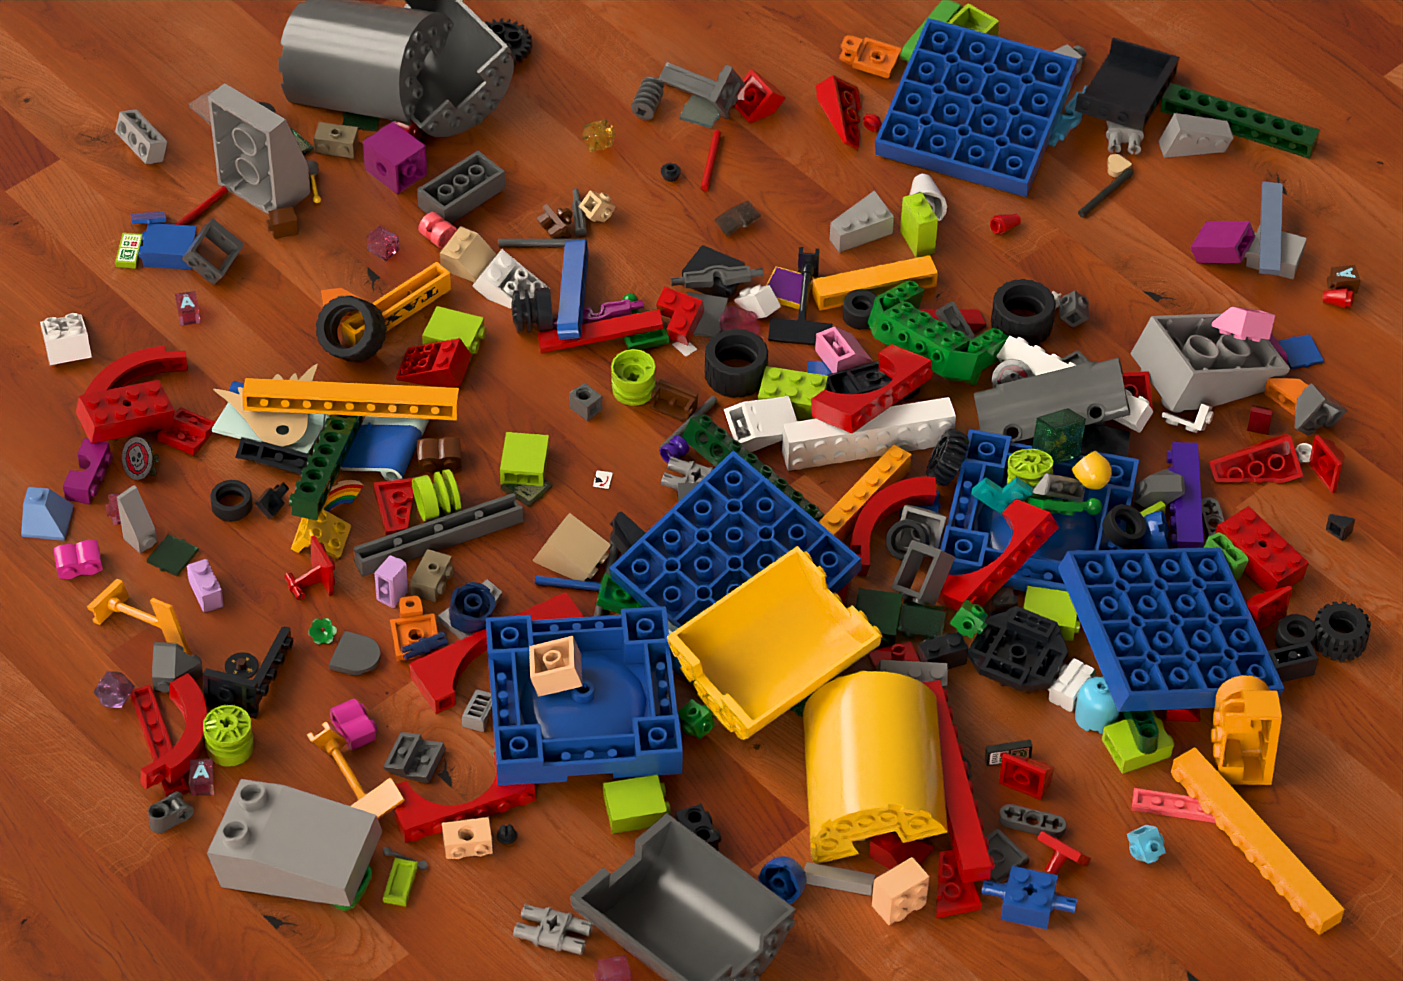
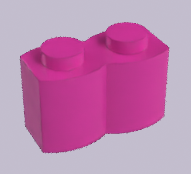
M86 540L77 544H65L54 548L56 568L60 579H72L80 574L93 575L103 570L97 540Z
M355 698L330 709L331 721L337 731L345 737L348 742L346 745L351 751L375 741V732H377L374 720H369L366 716L367 712L362 703L359 704Z

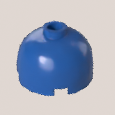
M1157 511L1144 516L1147 527L1146 533L1137 543H1142L1144 549H1172L1171 539L1168 537L1169 528L1164 512Z
M785 856L776 857L768 861L758 876L761 884L788 904L794 903L803 893L807 880L802 865L796 860Z

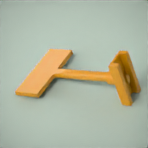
M116 579L87 606L88 610L94 613L93 622L98 625L102 624L114 611L117 613L123 612L160 627L167 643H177L184 647L183 651L191 655L172 605L152 598L150 602L156 616L126 605L124 602L129 598V594L122 580Z
M323 723L325 730L317 736L312 732L308 734L312 743L329 756L332 755L350 784L358 798V801L351 805V807L376 814L379 819L405 801L392 778L386 780L370 793L366 794L340 751L348 743L347 740L329 723Z

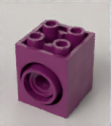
M391 122L363 141L365 170L396 194H399L427 175L425 145L396 123Z

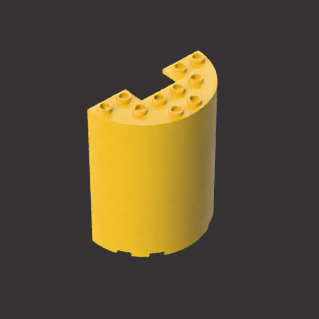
M798 546L667 636L673 655L678 658L682 665L680 667L689 682L694 681L693 685L698 692L697 695L712 711L718 721L731 733L734 731L737 737L742 740L754 735L877 648L881 643L882 634L880 630L868 623L866 615L861 610L858 612L853 605L846 608L842 604L839 595L829 590L825 579L827 575L823 568L817 567L809 553L803 552Z
M859 671L855 674L839 676L816 690L806 702L803 711L810 846L813 862L820 864L859 854L856 840L892 831L897 832L903 843L948 832L935 694L926 685L914 678L902 674L879 671Z

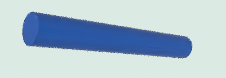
M535 576V584L590 591H599L601 585L598 582Z

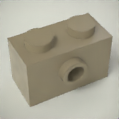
M319 122L314 136L315 153L354 158L359 144L358 127Z
M427 549L410 581L411 595L436 602L439 595H443L448 578L451 579L454 574L455 567L452 566V556Z

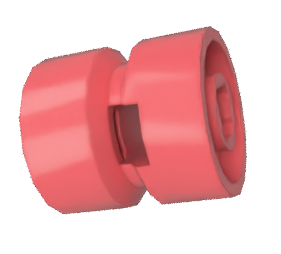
M430 212L424 216L418 228L420 234L431 240L440 249L445 247L457 231L452 224L445 221L436 212Z

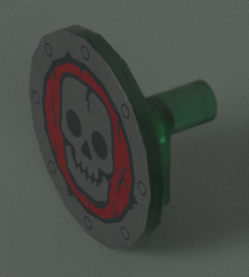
M1004 360L998 364L993 372V388H996L999 384L1031 377L1033 372L1021 360Z
M141 437L130 439L122 451V464L127 475L132 479L142 480L147 478L148 475L154 476L157 474L154 462L159 461V455L154 454L150 443Z

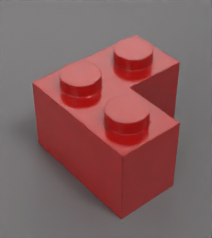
M664 286L656 303L657 309H660L661 315L671 318L667 327L669 339L688 346L705 311L703 301Z

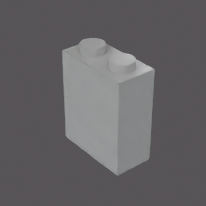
M1260 225L1257 232H1254L1256 237L1244 256L1247 258L1246 266L1259 270ZM1281 231V270L1279 276L1294 279L1304 253L1307 238Z

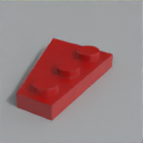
M413 478L373 483V490L386 536L409 528L414 496L412 488Z
M953 849L939 852L936 919L981 910L982 904L974 882L962 883Z

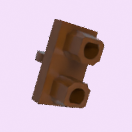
M545 204L542 207L545 212L537 218L543 229L554 224V226L547 230L552 239H559L562 236L566 239L572 237L565 224L570 225L572 223L573 212L569 208H558L556 215L550 206Z

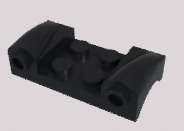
M879 361L826 375L828 376L827 390L840 394L869 393L883 388L892 381L889 376L879 371ZM920 387L912 391L903 399H912L916 397L920 392Z

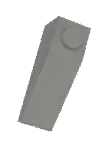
M133 485L117 496L123 539L139 553H142L157 542L155 527L139 491Z

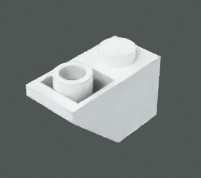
M757 285L752 289L747 287L739 292L740 296L734 299L737 305L755 319L767 317L781 307L770 285L763 287Z

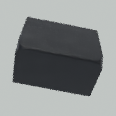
M1330 514L1326 530L1343 541L1353 532L1355 519Z

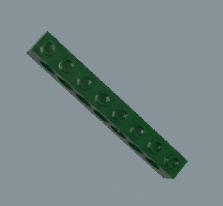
M1173 83L1169 84L1162 97L1160 112L1172 116L1174 113L1228 121L1232 135L1308 159L1311 158L1318 143L1319 129Z
M330 414V419H326L324 431L321 430L319 435V442L314 444L313 455L308 457L307 468H303L301 480L296 482L295 493L290 495L289 506H292V516L312 520L318 519L363 422V416Z
M702 414L690 418L682 438L715 467L732 451H735L817 522L825 516L815 504L805 499L802 493L793 489L785 479L775 474L772 468L763 464L755 454L745 449L739 441L733 439L727 434L725 429L715 424L709 416Z

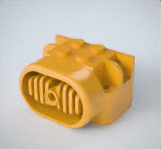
M1245 675L1231 678L1220 686L1216 694L1213 714L1214 728L1211 729V742H1214L1213 756L1218 767V773L1229 784L1272 785L1282 714L1278 692L1270 690L1264 681L1254 676Z

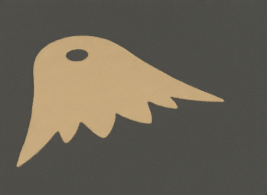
M318 364L312 366L299 380L296 373L289 380L313 381ZM276 374L273 378L275 380H283L279 374ZM238 387L239 394L213 389L241 414L255 434L264 442L278 446H288L297 442L306 432L308 413L243 410V388ZM280 425H286L289 427V432L285 435H280L276 432V429Z

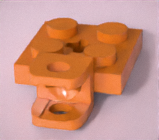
M847 35L841 44L843 50L839 59L851 64L852 68L889 79L901 55L902 48L867 37L863 41L861 38Z
M416 595L402 597L399 601L400 618L390 620L397 661L405 660L403 657L405 653L402 654L401 652L402 646L419 641V639H411L414 634L424 638L438 634L434 613L423 615L421 600ZM409 602L415 604L413 607L406 606V604ZM441 647L431 650L429 654L433 653L437 649H441ZM423 653V654H420V655L415 656V657L410 658V659L424 657V656H427V655H429V654H426V655H425V654Z

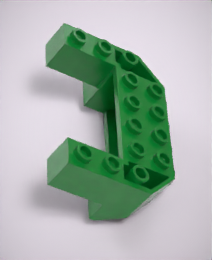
M907 280L875 297L868 320L873 337L887 346L893 344L932 360V371L949 381H960L969 383V385H977L981 371L999 361L997 355L1009 338L1001 330L991 328L981 335L970 339L964 333L950 328L945 322L934 319L929 313L920 311L919 307L925 289L913 281Z

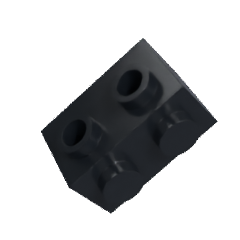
M959 632L947 633L941 637L926 639L918 643L917 656L920 662L947 663L948 670L967 664L968 646Z
M1310 641L1268 651L1281 682L1315 675L1318 657Z

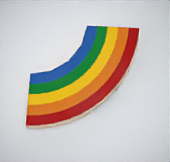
M356 480L338 482V485L332 487L322 509L329 512L339 504L353 503L364 485Z

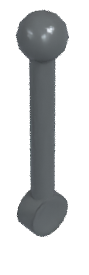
M390 847L383 849L385 856L392 855L399 859L418 862V868L421 871H425L428 867L427 862L424 860L419 862L392 851Z

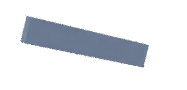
M1262 181L1259 273L1280 275L1283 183Z

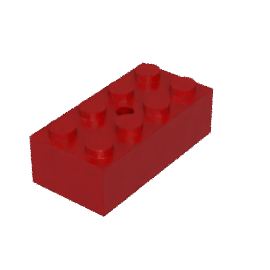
M159 380L79 395L76 414L91 444L171 427L175 412Z
M1250 506L1217 525L1215 534L1218 532L1224 534L1235 547L1246 554L1248 562L1244 572L1265 592L1292 586L1304 578L1309 562Z

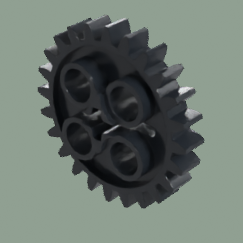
M503 18L499 22L493 19V23L485 21V24L510 48L514 66H516V61L522 63L523 58H528V53H531L532 40L529 30L524 29V25L518 26L517 21L512 24L511 19L504 22Z

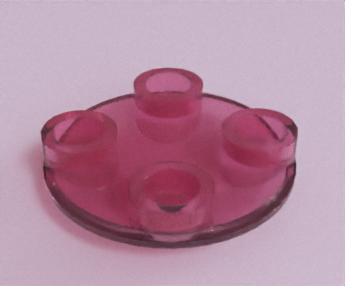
M728 306L720 316L719 324L722 332L727 329H745L756 333V335L759 332L758 317L753 311Z

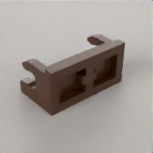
M661 379L650 396L653 400L649 404V409L685 422L698 408L697 393Z

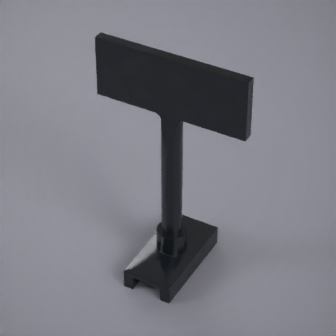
M799 247L798 273H801L803 279L798 320L771 318L768 341L816 346V334L832 328V323L806 321L811 277H818L820 249L816 248L814 254L804 253L803 247Z

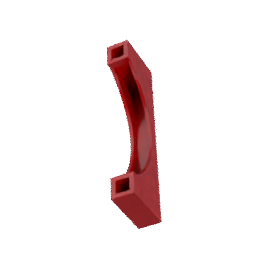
M566 592L553 596L541 604H536L530 609L513 615H531V620L584 617ZM486 629L477 631L462 640H457L449 646L437 649L433 653L417 658L409 663L410 678L435 714L456 705L455 689L461 675L475 658L487 651Z

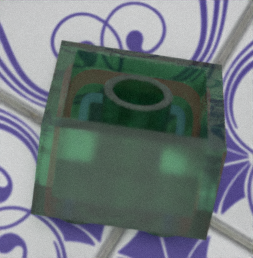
M905 600L901 607L897 631H902V635L908 637H915L916 634L924 635V639L941 637L944 634L949 608L933 606L931 604H925L924 607L913 601Z

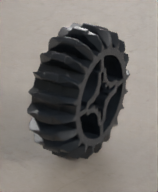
M954 429L946 431L941 436L936 447H934L928 460L927 477H936L937 485L945 486L954 479V476L957 475L969 448L968 436Z

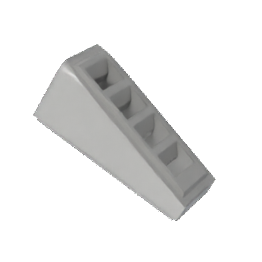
M475 690L463 713L462 727L484 732L492 713L491 693Z

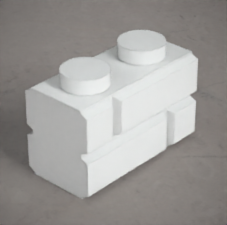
M1075 658L1068 665L1064 664L1059 672L1058 679H1055L1050 689H1048L1050 691L1049 701L1058 706L1060 705L1061 708L1069 712L1073 711L1082 684L1088 679L1094 678L1096 670L1087 664L1084 665L1083 662Z

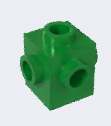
M966 599L950 624L957 628L961 635L972 639L976 633L980 635L987 626V623L984 621L988 614L985 613L981 606L972 604Z
M693 699L677 712L681 728L688 736L693 735L700 740L715 726L712 711L706 705L701 706Z

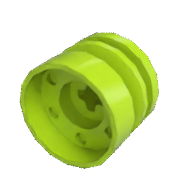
M637 349L625 350L619 353L613 359L611 365L613 395L619 402L630 406L642 405L650 401L652 398L650 397L651 393L656 387L654 359L650 354Z
M1022 449L1014 452L1008 459L1007 484L1018 477L1033 487L1034 490L1046 473L1053 474L1054 461L1052 457L1038 449ZM1033 493L1030 497L1050 498L1051 496Z
M450 469L443 470L442 476L439 472H434V483H432L428 475L412 479L415 502L424 522L438 519L439 508L442 509L445 516L450 515L451 510L453 513L461 511L459 487Z
M223 705L214 708L207 714L203 721L206 752L209 758L221 766H236L249 759L254 751V739L249 714L241 707L234 705Z

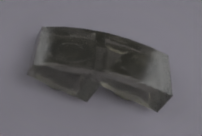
M746 201L726 211L714 219V221L726 237H728L741 226L746 228L761 217V215L750 201Z

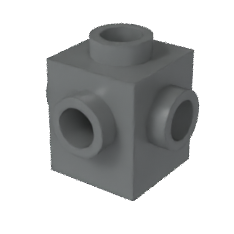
M1076 290L1059 299L1060 318L1072 328L1088 320V299Z

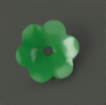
M316 618L313 620L308 633L313 637L316 644H322L323 642L331 643L337 628L332 625L329 618H323L322 620Z

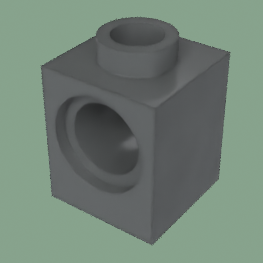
M583 383L578 388H574L569 394V407L588 421L602 411V395L586 383Z

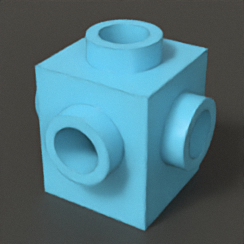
M1144 825L1127 834L1131 845L1130 852L1136 860L1152 863L1159 859L1158 856L1166 853L1163 846L1165 844L1164 839L1157 827Z

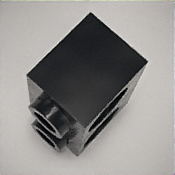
M702 804L675 812V820L702 840H706L705 842L714 849L719 850V842H721L718 829L713 828L709 811L705 812Z

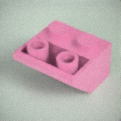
M1231 307L1215 319L1211 326L1218 328L1219 333L1231 335L1233 333V337L1246 340V337H1248L1249 340L1260 342L1261 338L1270 339L1275 315L1261 310Z
M832 327L816 334L815 351L832 373L873 363L852 333Z

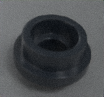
M667 163L661 167V175L666 181H675L680 176L681 169L674 163Z

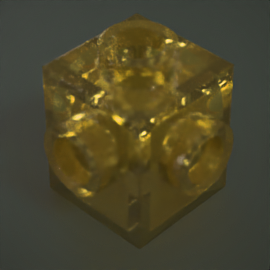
M606 119L585 124L582 139L591 152L606 149L613 145L615 130Z

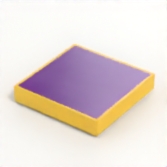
M776 266L766 286L770 285L779 304L799 309L803 276L801 273ZM811 277L810 289L812 287V281L814 277Z

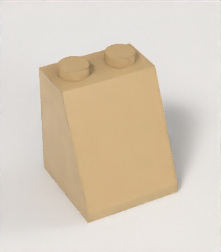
M569 513L532 561L572 580L584 581L587 577L591 579L598 571V568L595 567L597 563L602 564L609 556L606 551L611 544Z

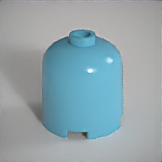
M1094 677L1085 681L1079 690L1075 706V720L1085 731L1090 729L1103 734L1105 726L1118 722L1120 712L1116 708L1104 677Z

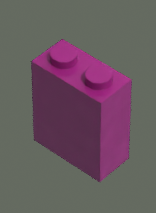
M1206 221L1192 243L1191 251L1197 263H1241L1256 236L1250 221Z

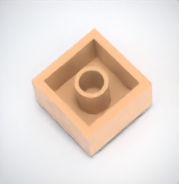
M573 636L529 646L530 679L539 697L582 686L581 653Z
M912 857L874 879L872 907L888 925L895 921L903 920L907 914L914 910H920L927 901L928 874Z

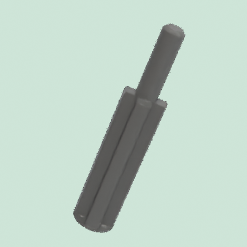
M575 188L573 189L574 201L572 202L575 234L578 237H584L587 235L585 214L579 207L582 201L580 200L579 190Z

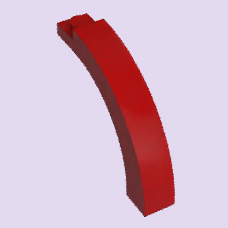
M157 346L132 352L105 367L91 381L84 394L124 387L135 380L152 374L188 371L186 351L166 352L165 346Z
M915 477L893 483L875 494L867 502L858 516L849 544V549L861 558L862 570L858 573V576H866L870 567V537L875 527L888 515L904 509L905 505L933 506L936 498V477Z
M188 673L170 683L169 698L183 715L186 724L185 730L178 743L168 753L141 768V785L145 789L159 784L164 779L169 784H172L181 778L195 764L204 747L203 721L207 716L206 703L199 686Z

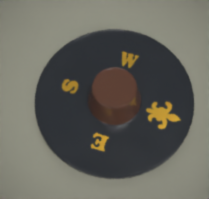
M245 652L235 653L226 660L225 672L250 678L258 670V661L252 654Z

